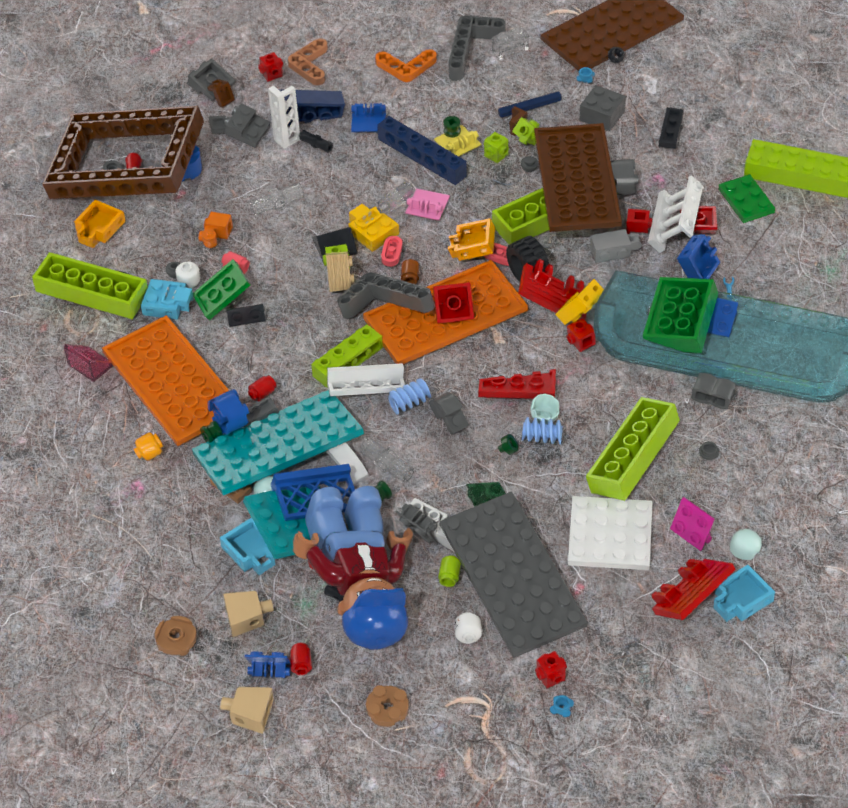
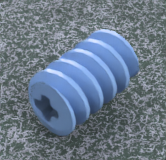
M419 378L416 382L412 381L409 385L405 384L403 388L399 387L396 391H390L388 399L391 408L398 415V408H401L404 412L406 411L405 405L411 409L413 407L412 402L418 406L419 399L424 403L426 402L425 396L431 398V394L426 382Z
M526 417L523 423L522 441L527 436L528 442H531L533 437H535V441L538 443L542 437L544 443H547L550 438L552 444L558 439L561 445L563 426L560 420H557L554 425L552 419L546 424L545 419L542 418L539 424L537 418H534L533 422L530 423L529 417Z

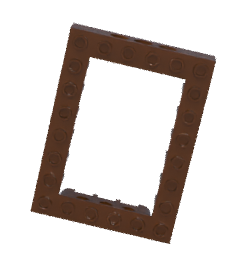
M198 105L73 113L42 183L49 199L178 193L204 124ZM171 134L170 143L166 146L165 156L161 159L162 167L149 166V168L133 167L131 169L117 168L113 170L77 171L90 139Z

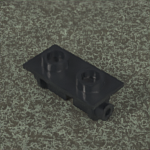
M263 304L227 309L229 327L266 321Z

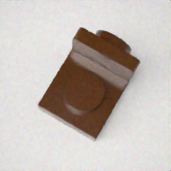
M217 79L207 87L209 91L214 93L219 107L223 108L235 100L230 84L227 81Z
M515 106L512 108V118L509 121L510 134L516 136L512 131L521 117L528 119V113Z

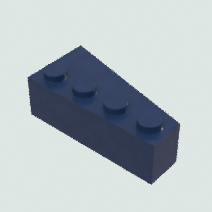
M295 90L299 122L311 123L315 119L322 121L343 116L345 102L342 91ZM290 94L284 97L285 101L288 100ZM289 106L288 110L286 111V114L290 112L291 106ZM291 119L290 122L288 123V126H290L291 123L293 122L292 119Z

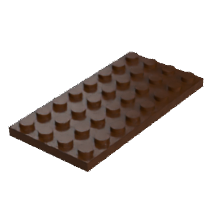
M607 0L542 33L541 40L576 70L579 71L584 67L592 69L609 60L608 51L612 47H620L623 51H626L683 21L684 15L665 0Z
M604 123L534 128L549 232L622 227Z

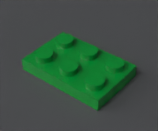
M751 174L719 184V191L743 223L775 213V206Z
M232 259L193 292V296L204 316L211 320L251 284L238 263Z

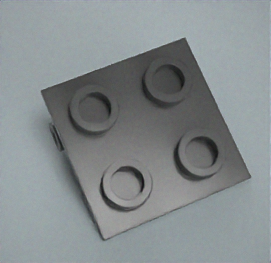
M404 504L402 513L396 510V513L400 516L399 521L406 528H410L413 533L419 534L429 544L431 541L437 545L439 544L429 534L437 528L435 520L428 517L425 513L422 514V511L415 508L412 504Z

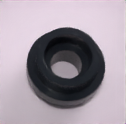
M612 47L608 51L609 60L616 64L620 63L624 59V51L620 47Z

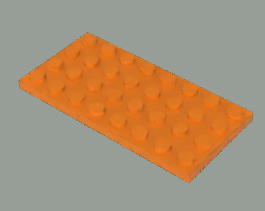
M489 260L426 287L430 289L433 297V286L470 282L474 319L437 324L435 308L430 312L423 313L392 303L384 304L363 313V319L371 328L382 335L383 347L396 364H405L528 311V305L495 263Z
M167 315L102 347V351L177 446L201 434L200 427L208 426L213 421L212 417H214L213 411L209 412L208 401L229 391Z

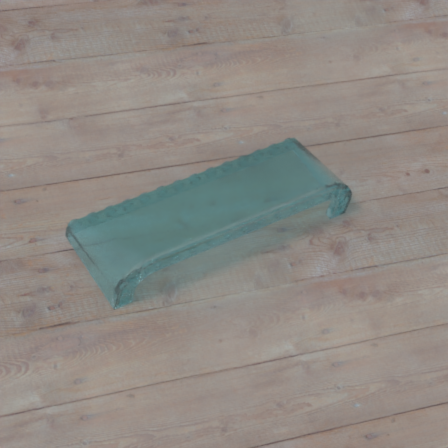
M615 270L596 302L593 324L596 339L600 341L609 355L618 360L698 377L699 373H708L716 378L729 379L737 386L818 403L835 401L837 398L848 393V317L718 291L717 298L739 303L730 337L707 333L702 353H690L675 350L645 340L642 337L659 282L658 278Z

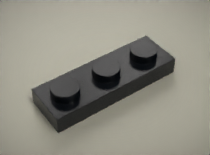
M667 107L658 147L676 149L684 109Z

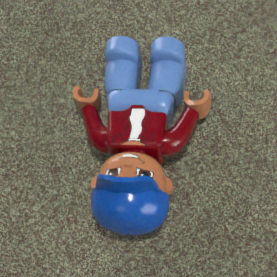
M363 486L352 492L345 510V519L349 531H347L342 515L343 499L341 492L335 487H323L312 495L305 516L311 540L305 539L302 535L303 533L298 531L293 540V551L298 557L308 559L318 576L326 584L337 587L340 595L344 596L343 601L338 605L337 612L343 615V630L353 644L370 650H380L392 646L401 640L408 627L405 591L403 588L395 589L391 584L396 583L403 573L405 555L411 544L413 532L410 528H407L404 531L403 537L398 538L395 536L394 531H389L386 542L392 551L388 560L386 549L384 548V528L380 512L382 500L377 488Z

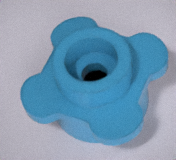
M581 68L576 80L583 83H591L595 73L590 68Z
M565 695L555 696L550 712L552 714H560L563 717H569L574 701Z

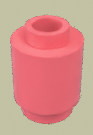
M231 251L223 255L221 261L223 267L234 259L243 273L247 272L250 261L246 257Z

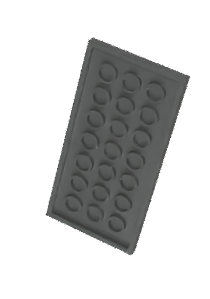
M512 491L440 521L439 525L513 658L587 627V620Z

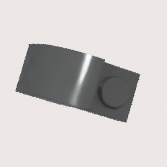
M447 392L428 402L436 418H443L450 434H454L469 426L461 410L463 406L454 394Z

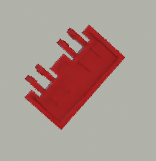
M541 259L536 262L534 272L533 266L526 263L522 269L518 294L555 313L575 293H580L584 289L585 282L582 280L574 288L575 277L572 275L568 277L566 284L553 277V265L551 264L547 265L545 271L542 272L544 261ZM583 313L578 320L582 318L586 320V313Z
M689 559L686 562L687 567L681 566L678 569V574L683 579L676 586L662 584L660 586L661 592L656 591L652 594V599L657 603L652 608L654 614L684 620L736 570L733 563L704 559L703 561Z

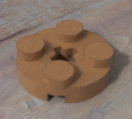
M172 616L166 622L163 620L155 629L154 635L158 649L169 655L184 656L188 654L197 640L194 625L190 619L183 616ZM176 633H179V637H178V638H173V637L171 636V635H175Z
M378 685L374 687L366 700V712L371 717V720L379 726H394L396 722L403 721L409 711L406 692L394 686ZM391 703L393 707L390 706L388 709H384L383 704Z

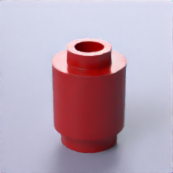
M270 375L262 376L248 386V395L252 400L261 401L274 392V389L277 387L275 380Z
M296 643L290 650L291 671L297 675H305L312 669L311 650L306 643Z

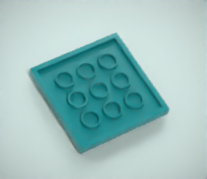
M301 487L299 489V491L305 493L308 496L312 491L307 487ZM287 489L281 490L282 494L288 498L293 494ZM271 490L244 496L243 503L274 560L295 555L293 540L298 531L303 533L302 535L305 539L311 540L305 518L284 520L275 491ZM295 495L292 499L300 505L305 502V499L298 495ZM307 502V504L305 505L307 509L310 502ZM290 504L287 507L289 514L297 513L299 510Z

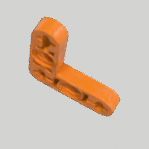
M431 49L423 51L407 64L387 52H379L375 55V63L379 68L403 82L414 80L437 62V53Z

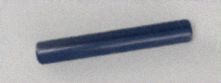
M557 91L504 106L498 109V114L500 118L512 115V108L514 106L527 111L562 100V95Z

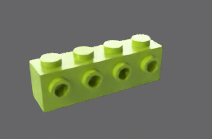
M366 324L356 330L354 334L344 339L340 344L330 349L322 357L316 359L311 364L312 376L328 388L327 368L359 366L383 348L382 335Z

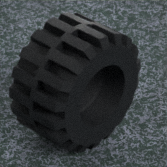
M532 236L524 237L507 246V261L513 275L519 282L521 281L523 266L526 263L533 266V272L535 264L539 259L544 261L542 272L549 265L544 248Z

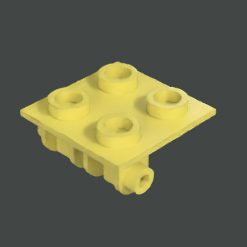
M463 125L460 126L461 132L457 137L451 138L442 134L434 138L440 146L457 156H461L482 145L477 140L479 136L477 131L469 132Z

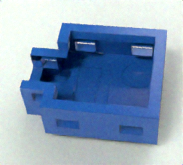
M705 234L693 235L677 257L687 278L709 279L720 264L717 255L714 256L717 248H711L708 243L711 240L710 236H705Z

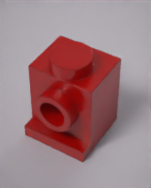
M628 209L627 234H630V232L648 233V228L651 229L653 218H649L650 210Z

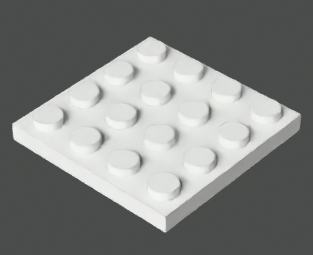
M572 496L568 565L649 570L652 501L632 499L623 501L614 498Z

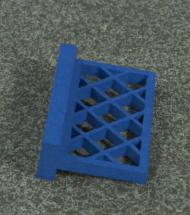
M342 464L274 474L270 485L272 491L276 492L284 520L305 518L308 510L305 505L307 502H310L314 492L319 490V485L325 484L328 487H335L343 494L342 499L345 496L350 498L352 492L355 491L350 476V465ZM346 481L348 488L344 490L336 484ZM301 487H307L312 491L308 496L305 493L299 491V489ZM287 489L293 494L288 498L282 494L281 490ZM295 495H298L305 499V502L300 505L292 499ZM344 502L342 513L345 512L347 504ZM290 504L299 509L298 512L289 514L287 510L288 505Z

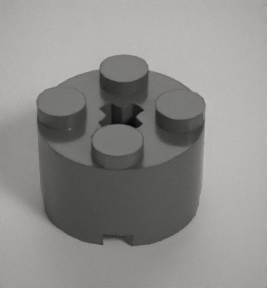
M635 159L611 160L617 195L636 194L638 176L634 174V169L636 168Z

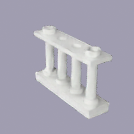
M692 175L688 178L687 187L676 194L670 195L665 189L659 192L648 243L659 253L665 250L668 238L682 231L689 238L693 236L703 186ZM684 197V200H683V201H681V202L675 204V202H676L677 200H679V199H681V198ZM679 210H681V213H680V214H678V215L672 217V215H673L674 213H676V212H678ZM679 222L678 226L670 229V226Z

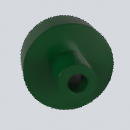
M507 434L501 438V445L498 446V449L501 453L505 451L511 455L517 452L519 447L516 439L511 434Z

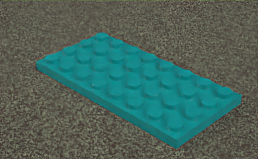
M329 390L292 406H288L280 410L279 413H272L263 420L253 421L246 427H242L227 435L218 436L211 443H202L192 448V452L224 496L364 434L362 426L338 398L330 396Z

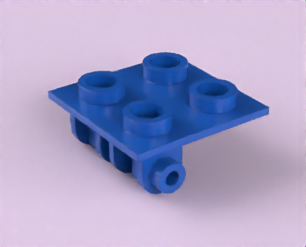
M355 103V105H352L351 132H378L377 124L386 118V105L374 103L372 107V103H370V108H367V103H365V108L363 104Z
M717 298L707 333L729 338L734 319L737 316L739 303Z
M252 651L250 655L244 656L252 664V666H248V675H252V677H263V665L264 677L268 675V665H271V678L274 676V665L275 677L286 678V676H290L291 669L287 667V665H291L290 660L287 656H284V653L272 652L271 655H263V652Z

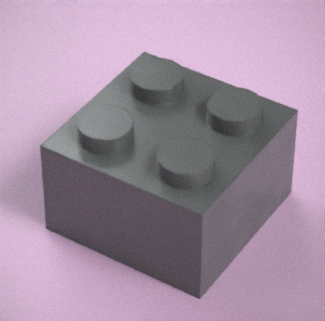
M595 85L580 105L579 121L587 124L604 123L605 130L611 131L625 112L626 96Z

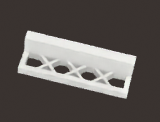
M275 86L268 88L273 136L274 140L285 149L300 140L296 92L293 86L283 91H279ZM290 94L288 100L285 101L284 97ZM289 106H291L290 112L286 114V111L288 110ZM292 119L293 122L291 123L290 127H287L288 123ZM294 132V137L289 139L291 133Z
M403 363L327 368L330 396L396 391L397 388H403L405 385Z

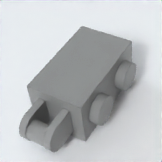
M626 229L590 236V249L595 263L631 257V251L642 247L639 235L636 233L627 234Z

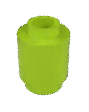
M449 555L441 559L438 578L440 584L445 587H453L458 582L461 563L457 557Z

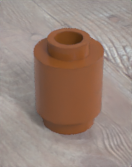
M408 259L402 262V281L417 284L420 265L416 260Z

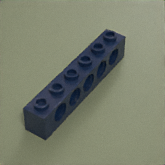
M390 116L377 124L378 140L455 186L467 177V161Z

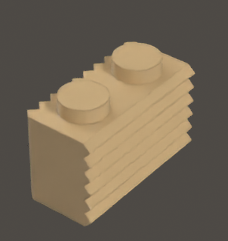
M347 251L326 253L330 292L349 289L355 283L354 274H350L349 267L353 266L352 255L348 256Z

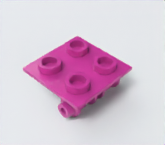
M682 497L670 529L702 551L705 542L708 544L712 540L709 532L715 519L688 499Z

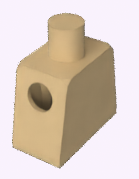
M256 591L223 594L233 637L263 626V614L274 611L272 600L259 602Z
M239 687L234 698L222 697L220 708L230 711L233 724L263 734L274 700L272 688Z

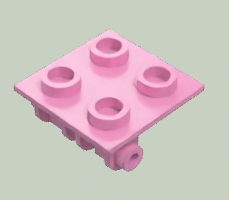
M416 189L413 197L407 200V205L409 206L405 213L440 220L450 195Z

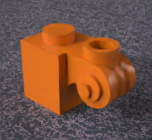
M211 211L208 218L204 221V231L200 230L198 240L202 241L207 248L215 247L217 245V238L228 240L233 228L231 215Z

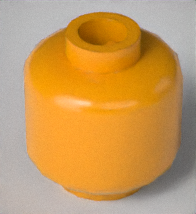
M148 432L135 440L136 448H134V451L139 459L143 457L146 461H150L162 453L164 445L156 433L153 435V433Z

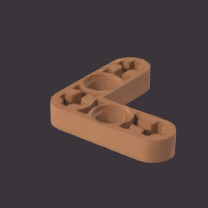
M322 38L316 39L288 57L289 68L311 84L322 85L325 82V73L311 62L327 52V41Z

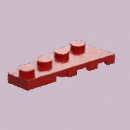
M551 369L549 373L543 374L540 371H536L528 376L514 374L511 378L498 376L479 379L478 397L534 399L539 394H549L555 397L556 369Z

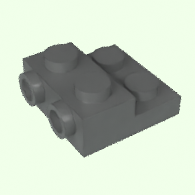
M211 58L207 62L204 61L196 71L193 70L189 73L187 84L198 94L202 92L213 101L216 99L214 93L209 91L207 87L214 80L221 79L227 81L230 87L235 84L236 80Z
M241 103L239 107H234L231 114L233 116L226 118L224 123L226 127L225 134L255 148L270 127L271 122L257 116L255 109Z

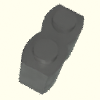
M699 373L692 389L691 398L700 403H710L720 409H728L735 393L736 384L729 379L716 378L708 373Z

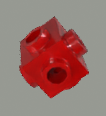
M275 52L259 57L260 64L258 68L267 82L283 77V61L280 57L278 58Z
M583 318L567 326L568 334L566 338L579 352L596 344L594 328Z
M553 651L549 654H543L537 659L535 673L537 678L548 689L565 681L567 664L563 657H559L556 651Z

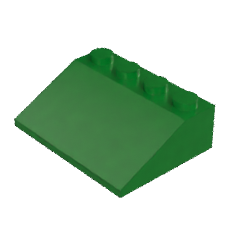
M660 277L643 332V339L682 352L702 353L718 296L714 279Z

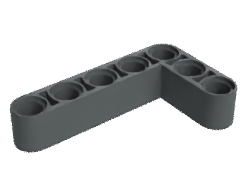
M464 15L458 19L448 62L449 78L451 80L459 81L463 79L472 38L502 40L505 38L506 22L504 19Z
M373 272L364 274L337 299L342 316L347 319L356 316L374 298L423 313L430 312L435 308L429 288Z

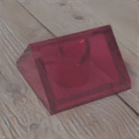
M64 345L67 364L92 382H95L113 367L107 358L89 346Z

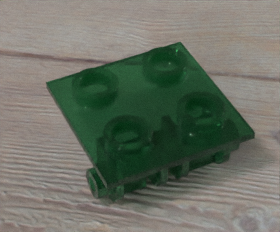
M499 482L466 484L468 488L467 496L471 499L474 507L506 494Z

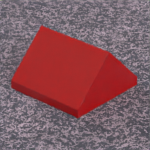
M699 206L693 234H716V206Z
M470 282L433 286L437 324L474 319Z

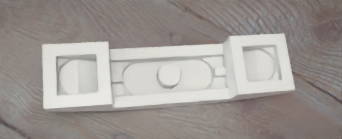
M346 442L326 451L337 465H350V476L353 485L369 476L359 458Z

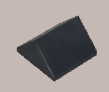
M351 227L312 237L322 262V255H326L325 247L347 244L349 256L357 254Z

